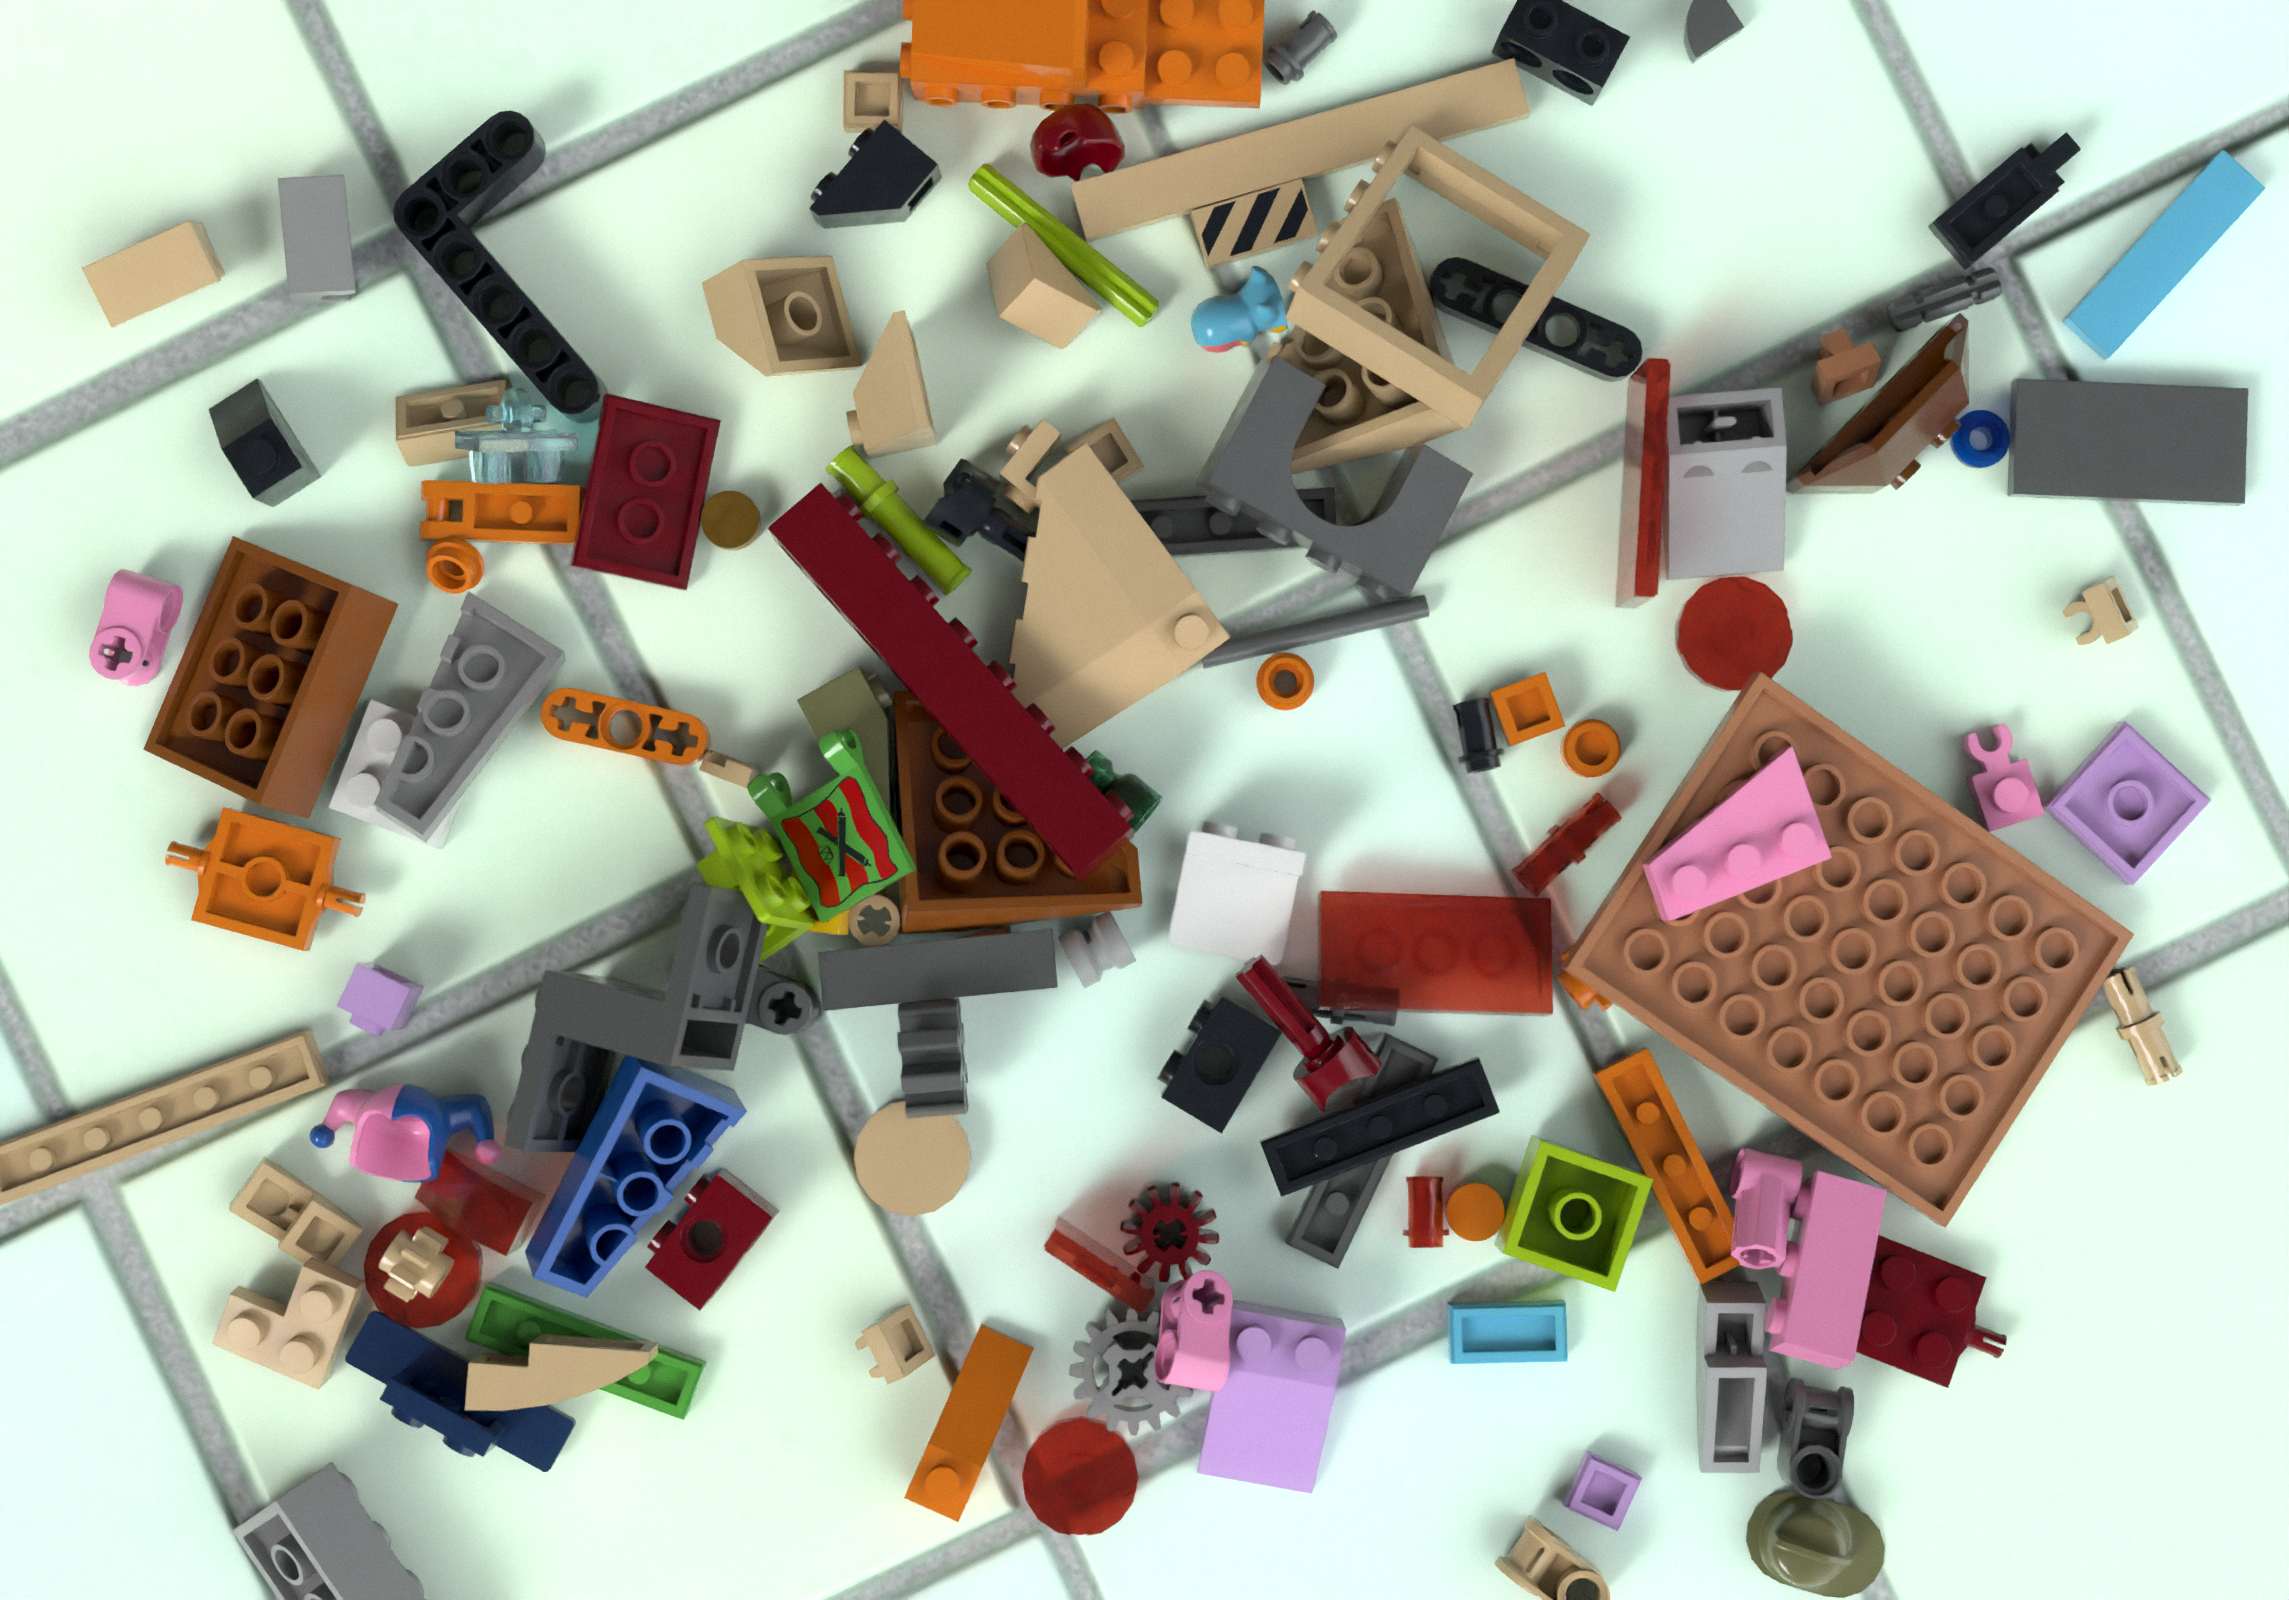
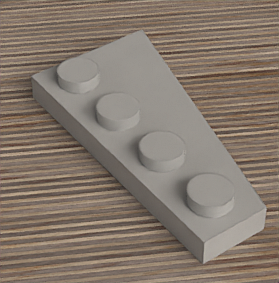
M469 591L460 608L462 614L452 635H448L440 653L441 661L429 687H425L417 705L418 713L408 735L403 737L374 802L377 812L425 843L566 661L563 650Z

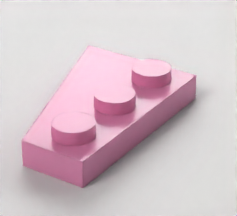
M1783 746L1768 759L1769 762L1748 780H1742L1727 793L1728 796L1701 819L1694 820L1642 864L1662 920H1674L1832 858L1793 746Z

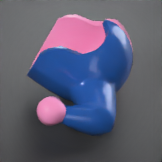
M400 1083L389 1085L378 1091L366 1089L340 1091L335 1095L323 1122L314 1126L309 1134L311 1143L314 1146L328 1148L334 1143L335 1131L347 1121H351L355 1125L351 1143L349 1164L366 1174L401 1182L422 1183L437 1179L445 1157L448 1140L454 1134L467 1128L477 1139L478 1145L475 1149V1156L480 1163L492 1165L501 1156V1148L494 1141V1124L491 1108L484 1096L473 1093L436 1098L428 1090L412 1084Z

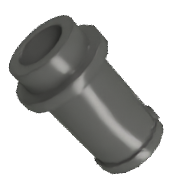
M1312 10L1307 15V18L1280 44L1273 42L1268 47L1269 54L1263 59V62L1272 76L1280 83L1288 85L1292 80L1298 82L1304 77L1303 69L1330 43H1333L1338 38L1337 33L1322 14Z

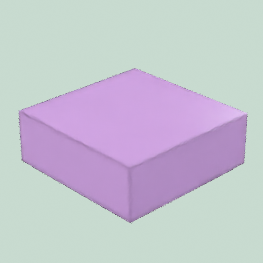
M1586 1450L1562 1504L1570 1510L1618 1531L1642 1477L1638 1473Z

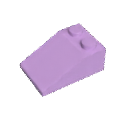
M1233 1300L1229 1333V1372L1223 1387L1218 1392L1211 1391L1197 1473L1312 1494L1337 1387L1347 1330L1342 1319Z

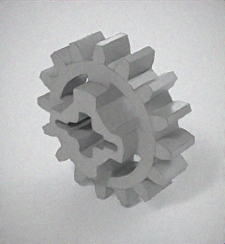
M1129 1303L1127 1316L1119 1319L1110 1307L1105 1310L1107 1325L1101 1328L1092 1321L1086 1324L1085 1329L1091 1338L1090 1343L1075 1341L1073 1345V1351L1084 1358V1362H1076L1069 1367L1070 1376L1083 1378L1084 1380L1074 1389L1073 1395L1075 1399L1091 1398L1092 1402L1086 1414L1090 1419L1098 1416L1102 1411L1108 1415V1431L1113 1432L1120 1420L1128 1421V1429L1131 1435H1137L1139 1422L1148 1420L1150 1426L1155 1431L1160 1430V1413L1165 1410L1169 1415L1177 1418L1181 1411L1175 1400L1176 1396L1191 1398L1193 1388L1173 1384L1167 1386L1156 1379L1154 1359L1160 1331L1158 1308L1153 1307L1146 1318L1138 1317L1135 1303ZM1127 1331H1139L1148 1335L1142 1341H1123L1117 1334ZM1097 1352L1102 1355V1359L1109 1365V1375L1103 1380V1384L1100 1387L1096 1383L1093 1371ZM1147 1355V1359L1143 1364V1374L1145 1376L1143 1379L1140 1380L1137 1376L1131 1375L1126 1380L1122 1379L1119 1382L1123 1372L1121 1360L1126 1358L1129 1362L1134 1363L1139 1358L1144 1359ZM1123 1398H1143L1148 1404L1129 1407L1119 1403Z

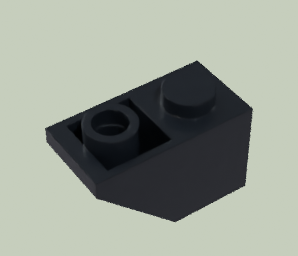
M884 119L875 131L867 128L857 137L848 152L851 159L838 175L830 172L818 183L811 195L814 203L809 209L815 222L824 229L905 222L938 184L942 176L938 164Z

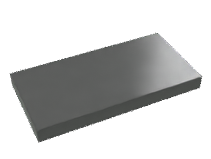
M2016 379L2011 382L2007 497L2239 506L2245 504L2248 388Z

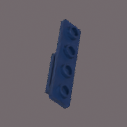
M374 1310L368 1315L345 1357V1361L348 1364L387 1385L379 1400L393 1407L391 1414L396 1419L415 1428H422L423 1425L432 1428L444 1435L442 1441L447 1447L464 1456L473 1457L477 1453L484 1457L497 1446L542 1472H548L555 1464L576 1426V1420L549 1404L505 1411L465 1410L468 1363L470 1360L380 1310Z

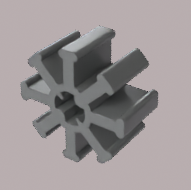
M953 998L898 1004L900 1032L897 1033L898 1051L902 1057V1074L900 1078L902 1094H905V1113L907 1119L966 1114L969 1107L966 1083H968V1070L964 1057L965 1033L964 1024L961 1023L960 999Z

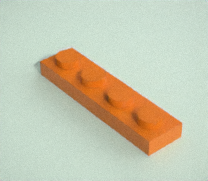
M1642 1047L1592 1072L1642 1173L1653 1179L1650 1189L1696 1281L1703 1284L1739 1266L1740 1262L1730 1256L1734 1218L1649 1049Z

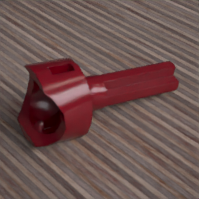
M1262 954L1257 958H1251L1245 963L1244 968L1235 974L1236 979L1295 1048L1304 1055L1292 1076L1321 1112H1325L1327 1099L1337 1088L1355 1079L1377 1075L1382 1062L1352 1026H1346L1328 1035L1324 1026Z

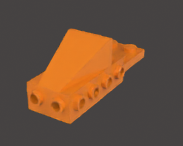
M903 0V20L912 21V42L901 43L900 75L901 78H910L915 100H923L928 105L939 107L955 106L958 102L981 103V105L993 109H1011L1016 107L1017 104L1039 105L1041 109L1057 111L1069 105L1089 103L1104 113L1126 114L1130 113L1132 109L1144 110V104L1260 109L1265 0Z

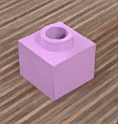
M373 962L357 963L337 1007L352 1013L349 1022L354 1026L369 1033L382 1036L385 1029L394 1031L405 1028L424 986Z

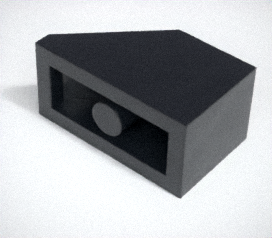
M255 379L208 409L221 450L253 499L274 508L322 477L261 380Z

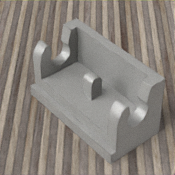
M344 175L278 178L288 294L292 305L304 306L305 304L334 303L351 300V294H356Z

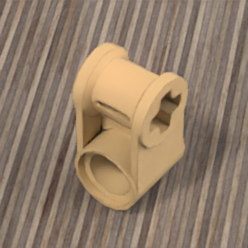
M1528 1516L1523 1524L1526 1530L1507 1557L1499 1556L1494 1563L1503 1574L1530 1594L1540 1597L1542 1600H1567L1566 1590L1568 1586L1579 1578H1587L1596 1583L1595 1592L1590 1600H1610L1608 1585L1595 1565L1573 1550L1555 1532L1531 1516Z

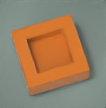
M1546 672L1488 693L1508 747L1565 727Z

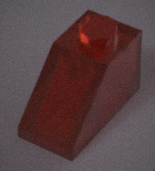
M447 1146L438 1178L431 1182H422L414 1198L452 1230L507 1256L521 1248L547 1195Z

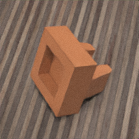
M1844 328L1820 336L1823 348L1817 350L1819 361L1816 363L1811 389L1820 407L1875 386L1881 359L1872 341L1855 347Z

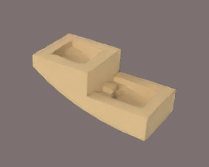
M266 1157L262 1158L229 1205L230 1212L279 1240V1249L304 1264L310 1258H313L336 1268L362 1232V1226L312 1187Z

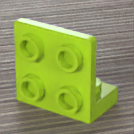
M716 816L704 822V826L716 845L717 850L698 862L696 866L707 885L741 890L759 921L768 924L759 963H762L816 925L807 909L811 905V901L804 887L794 877H788L778 860L783 856L782 850L769 831L764 828L760 829L759 827Z

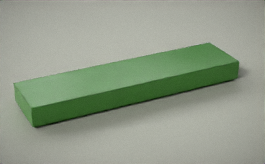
M492 1282L486 1283L464 1339L502 1354L529 1356L530 1343L541 1334L652 1342ZM659 1344L658 1354L649 1364L617 1382L599 1389L684 1420L688 1415L707 1362Z

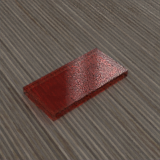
M1647 358L1628 378L1616 608L1636 609L1658 595L1671 363H1668L1669 359Z
M1320 891L1318 894V1010L1549 1017L1553 1014L1551 898Z

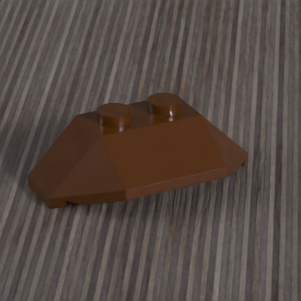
M1959 313L1946 322L1786 483V489L1791 494H1873L1889 484L1897 490L1907 482L1922 466L1915 458L1929 443L1938 449L1962 426V423L1956 416L1969 404V321Z

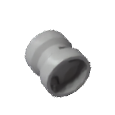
M1110 911L1094 917L1092 925L1086 928L1087 930L1081 932L1072 929L1058 937L1066 956L1085 989L1099 982L1104 970H1109L1112 967L1123 969L1136 962V958Z

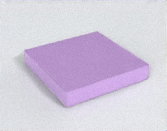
M2124 721L2119 722L2043 804V809L2126 885H2134L2209 804L2211 799L2132 726Z

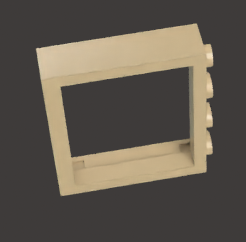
M1411 125L1398 145L1391 140L1385 144L1371 170L1377 173L1372 182L1369 184L1361 179L1356 185L1343 209L1349 213L1344 222L1341 224L1334 219L1330 222L1315 248L1321 255L1314 265L1304 260L1297 269L1287 287L1295 292V295L1285 318L1467 430L1568 275L1591 234ZM1403 173L1546 260L1471 375L1325 286Z

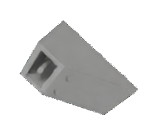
M1782 387L1663 397L1652 407L1667 580L1784 570L1787 442Z

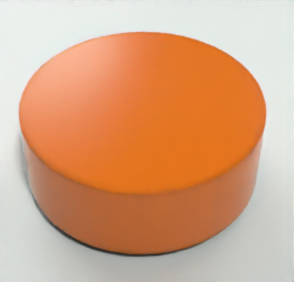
M1588 719L1574 724L1566 731L1561 741L1560 753L1565 766L1572 773L1584 778H1594L1610 772L1615 767L1621 754V742L1618 734L1609 724L1596 719Z
M1468 1181L1459 1184L1450 1192L1445 1202L1444 1213L1449 1227L1459 1237L1468 1241L1478 1242L1491 1238L1499 1231L1504 1221L1505 1208L1501 1197L1492 1187L1479 1181Z

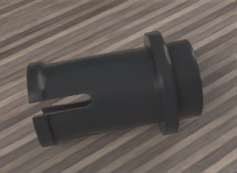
M1489 698L1475 699L1452 705L1456 715L1463 756L1458 757L1460 764L1465 763L1467 774L1500 768L1499 756L1505 755L1503 748H1497Z

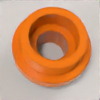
M447 537L437 540L431 546L426 556L427 575L430 581L438 589L447 593L459 594L474 588L485 573V563L479 551L468 542L458 538Z
M1287 652L1274 654L1266 659L1258 670L1256 677L1257 691L1261 699L1268 706L1281 711L1294 710L1302 706L1311 696L1314 688V674L1310 665L1302 657ZM1287 671L1295 677L1296 686L1294 690L1289 693H1282L1276 689L1274 677L1279 672Z

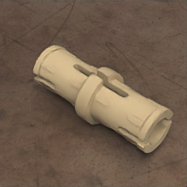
M2126 965L2112 970V976H2107L2102 987L2120 1024L2115 1028L2119 1038L2128 1041L2145 1077L2146 1085L2154 1086L2169 1081L2168 1074H2171L2172 1077L2179 1076L2183 1069L2178 1064L2161 1028V1025L2165 1022L2159 1010L2153 1011L2135 973L2134 965Z

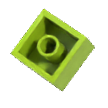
M1531 1135L1505 1211L1503 1224L1498 1231L1494 1245L1505 1255L1616 1292L1653 1179L1642 1172Z

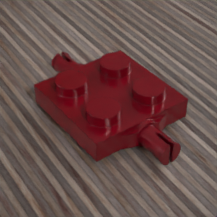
M1878 1235L1856 1353L1939 1386L1949 1388L1959 1356L1967 1346L1992 1355L1994 1358H1999L2004 1349L1984 1342L1983 1338L2006 1346L2007 1336L1975 1324L1976 1307L1987 1277Z

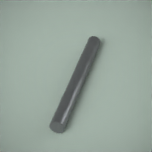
M1422 594L1228 639L1201 659L1202 665L1206 669L1429 617L1427 600L1425 595Z

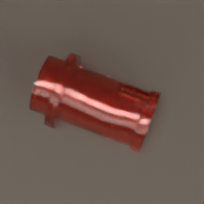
M1444 1176L1406 1177L1408 1189V1229H1402V1235L1408 1236V1247L1410 1248L1444 1247L1443 1236L1449 1235V1229H1443L1442 1182H1444Z

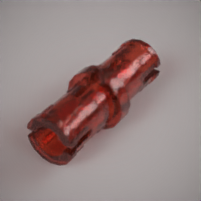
M1595 792L1592 798L1561 826L1554 824L1546 831L1549 837L1520 864L1511 869L1516 879L1526 890L1529 888V892L1535 898L1572 863L1578 866L1587 858L1584 852L1611 827L1622 820L1618 811L1607 799L1603 802L1604 797L1600 793Z

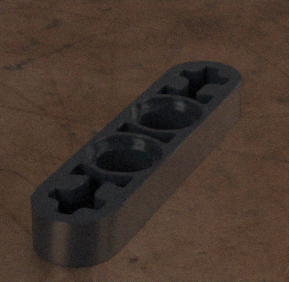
M1459 257L1448 258L1438 264L1430 277L1428 285L1436 308L1495 335L1499 333L1505 323L1499 321L1493 314V300L1500 294L1505 293L1514 294L1521 299L1529 285ZM1455 272L1461 273L1465 276L1463 286L1477 293L1481 290L1483 282L1492 285L1482 302L1480 313L1471 309L1477 299L1474 296L1460 292L1455 300L1446 297L1447 286L1439 282L1440 278L1451 279ZM1554 296L1521 345L1608 382L1622 381L1631 375L1641 362L1643 353L1641 341L1627 327ZM1556 316H1564L1572 320L1577 329L1575 342L1564 347L1551 343L1545 332L1548 320ZM1589 327L1598 331V334L1592 340V342L1598 345L1609 347L1614 340L1623 343L1621 353L1629 357L1628 362L1620 361L1614 368H1611L1605 364L1607 355L1593 347L1588 350L1586 358L1578 355L1577 352L1588 338Z

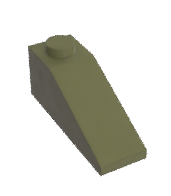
M858 666L797 699V702L818 741L831 731L840 732L843 729H851L856 733L862 747L864 764L895 824L892 724L885 708L894 703L879 675L876 673L867 677L864 670Z

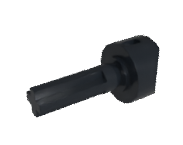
M962 458L954 466L943 483L944 497L939 498L922 521V524L927 529L957 548L964 543L968 536L972 538L978 532L983 539L993 545L996 544L1022 562H1024L1028 536L1036 537L1034 531L1013 519L1011 514L994 506L996 502L994 495L1000 485V481Z

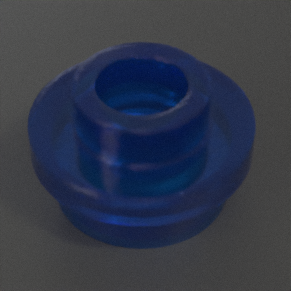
M1975 410L1958 419L1962 426L1950 437V446L1953 454L1962 464L1976 469L1987 468L1996 464L2005 456L2010 444V434L2006 423L2001 417L1991 411ZM1973 430L1981 431L1986 436L1987 445L1984 450L1975 449L1971 445L1970 434Z

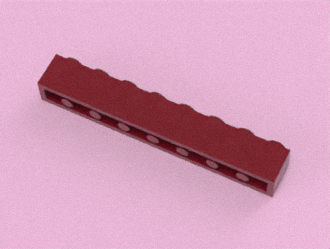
M820 482L768 527L773 539L1082 883L1134 837L1133 827L1128 823L1134 817L1133 812L1112 789L1103 795L1088 779L1095 773L1094 769L1073 746L1064 752L1050 737V734L1056 728L1037 705L1032 703L1025 709L1012 695L1011 691L1017 685L1004 668L995 660L986 666L972 649L978 644V641L966 626L956 617L947 623L938 613L934 606L940 600L928 584L919 575L909 580L895 564L902 558L890 542L880 532L871 538L857 522L864 516L853 501L842 490L833 496Z

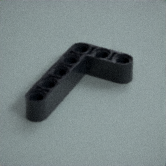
M511 110L501 111L491 116L399 196L393 209L394 221L403 235L549 403L573 422L580 424L591 423L599 418L603 397L608 393L604 382L470 229L535 173L545 159V142L531 122L521 113ZM520 132L526 134V144L520 152L514 155L502 153L503 143L508 136ZM472 170L482 171V181L476 190L470 193L459 192L458 185L465 173ZM426 208H437L438 218L433 227L426 231H416L415 221L418 214ZM464 251L476 252L475 266L471 271L463 275L453 274L452 265L454 259ZM502 294L513 295L514 306L509 315L500 319L491 318L490 307L494 299ZM541 337L551 338L553 347L547 359L537 363L529 362L527 352L531 343ZM576 381H589L591 392L586 402L580 406H567L565 401L567 388Z

